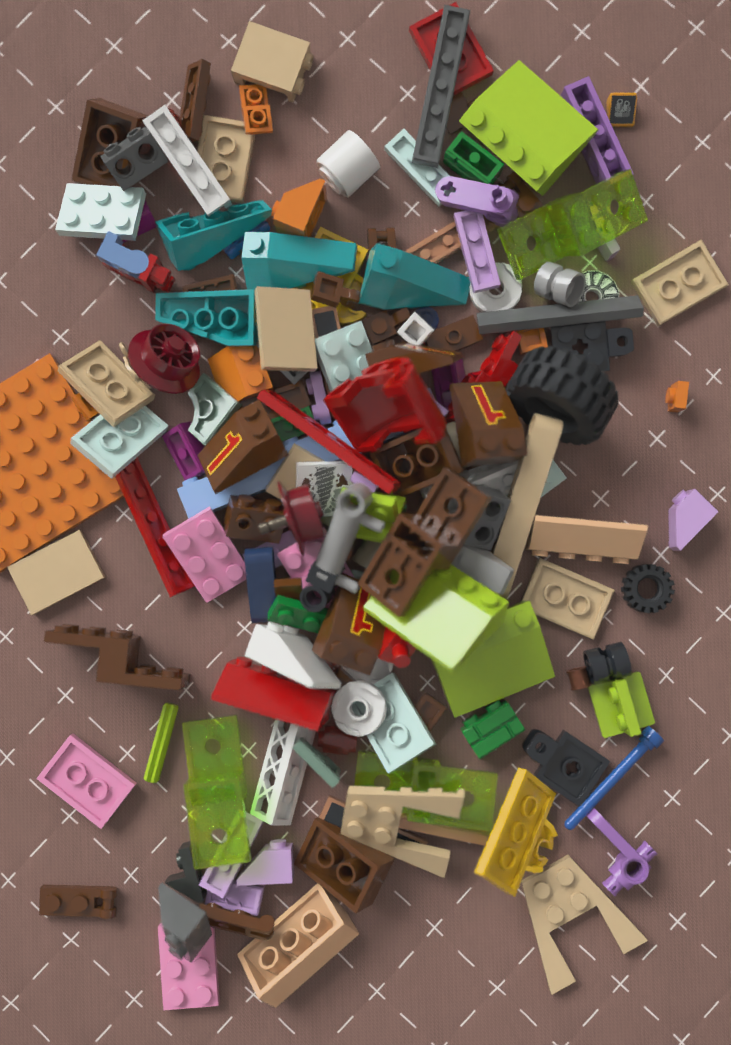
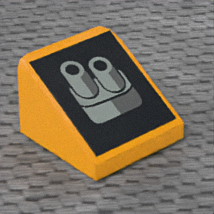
M611 93L607 99V116L612 127L634 126L637 93Z

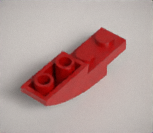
M515 331L498 335L492 343L493 349L489 357L481 364V371L467 374L461 383L502 381L505 387L519 366L511 358L522 336ZM451 401L448 407L449 413L445 418L448 422L455 421Z

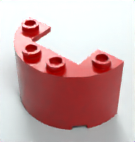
M398 357L376 363L362 370V375L356 377L352 382L350 379H347L323 399L350 443L358 452H375L384 445L383 441L390 433L403 431L406 433L413 429L423 428L414 439L416 444H435L442 440L445 435L446 419L416 368L408 358Z

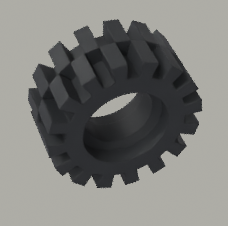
M641 564L632 567V570H628L626 578L622 579L624 586L621 587V592H624L622 597L624 601L628 602L627 605L630 608H634L639 612L656 613L660 609L664 610L667 607V603H671L673 600L670 598L671 594L674 595L675 590H672V585L675 584L674 580H670L669 577L671 575L669 572H665L664 568L654 564ZM644 578H651L657 584V593L650 599H644L638 592V585Z

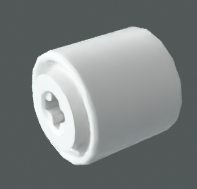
M350 130L344 133L316 162L319 172L326 183L336 193L342 194L347 198L380 168V164L371 149L358 135Z

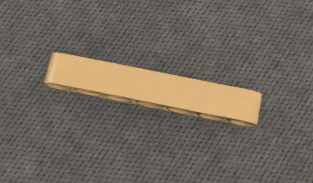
M536 413L533 415L525 439L528 455L518 461L507 496L511 502L500 526L499 536L494 541L490 550L492 554L514 569L504 594H498L504 599H507L510 594L563 428L562 420Z

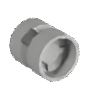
M546 262L541 266L535 277V294L548 300H554L564 306L573 307L581 299L586 284L585 275L572 269L564 270L561 265Z

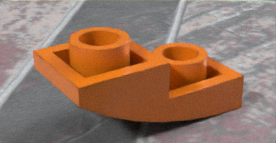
M258 84L239 85L246 135L273 133L266 87Z

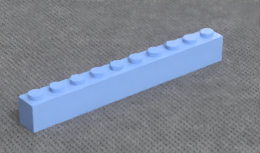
M428 388L429 392L431 393L432 397L434 398L431 389ZM337 421L332 422L333 427L328 428V430L353 447ZM413 429L406 433L403 431L390 433L383 443H388L418 429ZM310 436L298 440V437H293L283 442L287 452L290 451L295 443L324 461H342ZM284 458L217 494L214 493L207 477L200 480L197 477H193L183 481V487L178 488L177 491L188 519L209 506L213 512L227 507L230 495L239 496L246 494L253 497L265 492L266 486Z

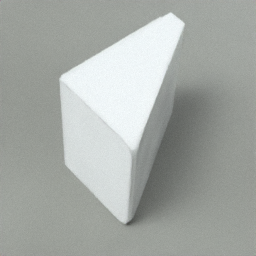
M414 312L397 333L408 343L424 345L434 332V329Z

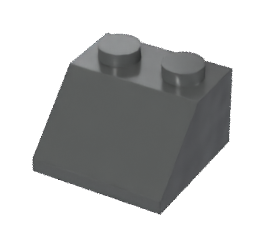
M161 883L158 890L161 924L166 936L164 940L169 945V952L175 958L182 960L184 957L192 963L212 936L207 914Z

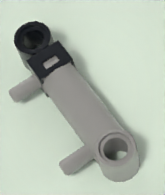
M353 483L337 497V508L318 557L311 565L305 580L309 584L300 593L302 606L310 612L321 611L334 597L337 586L353 593H357L360 588L358 582L343 576L345 570L343 566L359 526L362 524L379 533L385 527L384 522L365 514L366 509L372 502L371 490L365 484ZM350 495L356 496L360 504L355 505L352 503ZM314 591H317L318 593H320L321 598H318V597L314 594Z

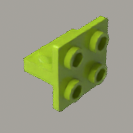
M377 491L372 493V502L366 509L365 514L384 522L385 527L379 533L360 524L355 537L382 543L399 513H402L406 504L405 497ZM350 495L352 503L359 505L358 498Z
M636 671L631 676L617 680L612 678L608 682L588 687L602 737L608 738L622 733H626L630 737L642 734L640 728L655 723L640 672Z

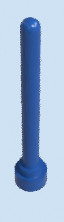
M647 726L641 732V737L638 739L640 742L565 821L564 826L566 829L573 830L648 749L650 751L653 748L657 749L664 742V739L655 730Z

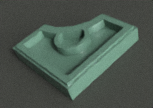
M205 373L200 376L195 386L188 392V396L193 401L194 417L188 431L206 446L242 406L241 403Z
M300 737L294 743L293 749L332 788L340 781L341 769L324 752L317 750L303 737Z

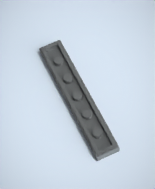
M444 5L412 163L438 168L471 10Z
M636 295L581 301L573 307L554 304L476 313L479 334H490L638 318L643 316L644 307L639 296Z

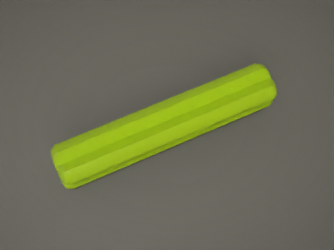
M165 703L163 705L144 775V780L147 782L157 783L160 779L179 708L176 704Z

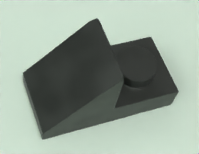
M192 840L183 843L178 850L179 853L176 854L178 867L184 871L169 875L164 883L199 903L204 901L207 890L199 886L203 875L194 841Z

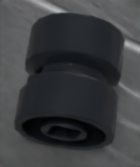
M621 641L606 645L605 650L596 647L583 651L584 664L587 666L586 671L592 685L608 682L611 676L617 680L632 674L629 655Z

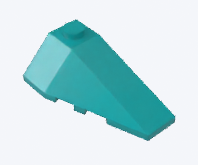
M263 200L231 205L228 207V211H216L209 217L206 212L204 215L190 217L189 212L155 221L170 261L178 271H187L195 268L196 265L206 262L243 236L245 232L250 231L271 216L272 209Z
M245 232L241 258L247 290L256 289L257 286L290 289L297 287L299 289L305 287L307 283L313 282L318 271L335 277L354 272L357 244L274 232Z
M376 243L369 251L358 303L381 310L406 307L409 309L427 306L466 305L471 283L469 277L403 250Z
M255 289L156 293V321L179 326L188 332L227 346H256L259 340Z

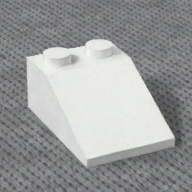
M268 622V625L256 624L245 656L310 688L340 689L342 684L325 660L312 651L313 644L308 637L298 633L299 628L287 625L282 626L274 622Z

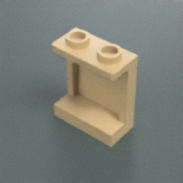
M249 21L231 73L234 83L245 85L247 80L284 93L288 96V101L294 102L296 95H301L305 82L303 76L305 70H310L314 55L311 54L310 42Z

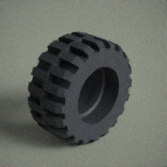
M544 346L538 347L526 353L506 388V392L517 415L522 417L527 425H530L535 413L562 420L563 428L559 440L562 443H572L573 445H587L601 437L618 407V391L614 382L609 380L607 373L598 369V365L592 361L585 360V357L579 354L570 353V350L564 348L559 350L553 346L547 348Z

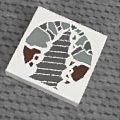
M344 461L296 462V487L307 484L313 502L319 501L324 516H333L337 508V497L341 493L342 488H347L352 484L350 478L353 468Z

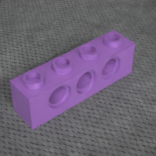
M585 77L565 86L561 97L599 130L583 148L582 153L601 195L603 196L626 186L634 173L590 77Z

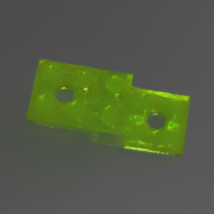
M625 169L581 193L563 195L497 229L516 280H522L539 271L546 262L554 263L566 256H583L647 222L648 218L632 170ZM613 199L619 204L616 214H613L610 209ZM531 235L536 239V247L532 251L527 247V239Z
M230 715L183 722L182 728L189 775L188 780L183 786L194 869L250 862L251 851L244 805L248 793L238 716ZM209 739L218 740L221 746L220 751L210 753L206 748V742ZM215 829L224 830L227 840L223 843L215 842L212 838V831Z
M358 750L354 786L376 787L374 779L378 775L384 774L390 779V783L384 791H400L402 787L412 788V792H429V788L442 789V793H457L458 789H464L474 795V800L470 805H462L459 819L403 806L402 813H406L407 821L492 831L498 779L496 772L441 766L439 760L416 757L394 772L387 773L376 752Z

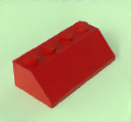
M237 657L226 663L210 699L319 731L330 718L332 701L337 689L310 688L265 665L261 667L252 664L253 661L249 658Z

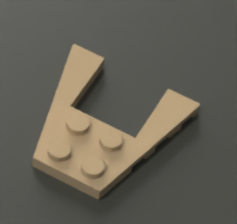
M349 786L341 835L445 878L450 850L396 838L402 808L404 806L459 819L464 800V789H458L457 793H442V789L429 788V792H412V788L402 787L400 791H384L385 787Z
M569 855L544 867L543 872L534 873L521 881L548 987L552 995L576 982L549 932L597 906L623 954L647 942L646 937Z

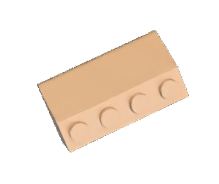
M535 515L525 544V550H532V556L548 557V552L559 553V558L575 559V554L586 555V561L602 562V557L613 558L612 563L629 564V559L639 558L648 525Z
M317 883L275 920L274 935L271 939L261 940L255 938L237 955L258 999L276 1008L357 937L359 932L343 907L331 893Z

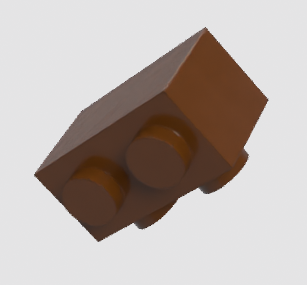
M246 494L239 496L230 495L223 522L226 537L280 544L284 527L274 531L270 530V532L261 535L258 524L284 516V504L272 498L262 500L255 499Z

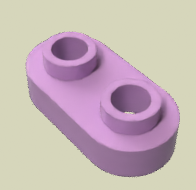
M321 370L311 372V378L306 379L309 395L314 394L316 404L312 405L314 420H320L321 425L332 423L330 411L323 401L326 397Z

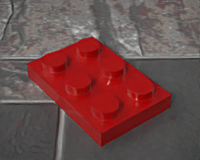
M454 2V3H452V4L449 5V6L459 7L458 4H457V2ZM443 9L409 26V32L430 71ZM469 24L467 25L453 96L492 76L494 72Z

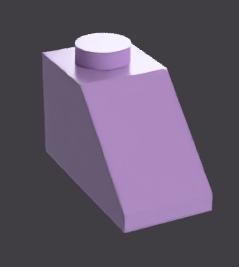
M696 489L682 490L672 499L674 504L668 510L669 548L672 551H681L718 513Z
M285 839L271 840L270 844H265L239 873L237 886L293 883V843H286Z

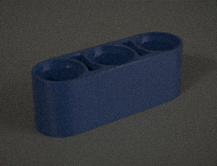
M273 547L247 548L244 552L251 622L252 624L271 622L268 621V611L276 599L274 580L277 578Z

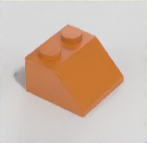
M317 179L285 192L281 201L277 200L275 202L271 216H273V224L277 233L305 237L312 236L327 201L325 180Z
M227 346L207 359L215 382L238 402L258 396L261 390H274L268 370H261L260 349L257 346Z

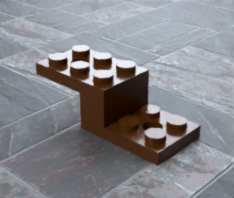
M444 467L417 513H399L358 585L395 615L404 617L432 570L449 569L492 497L449 467ZM455 498L458 501L459 508L456 513L451 514L448 505ZM394 569L400 575L399 581L395 585L390 580V574Z
M63 624L55 625V629L45 631V643L100 648L96 682L182 690L190 683V674L183 673V668L167 667V670L159 671L156 670L157 666L141 664L140 667H137L141 636H134L132 630L117 629V631L106 633V628L90 627L79 630V625Z

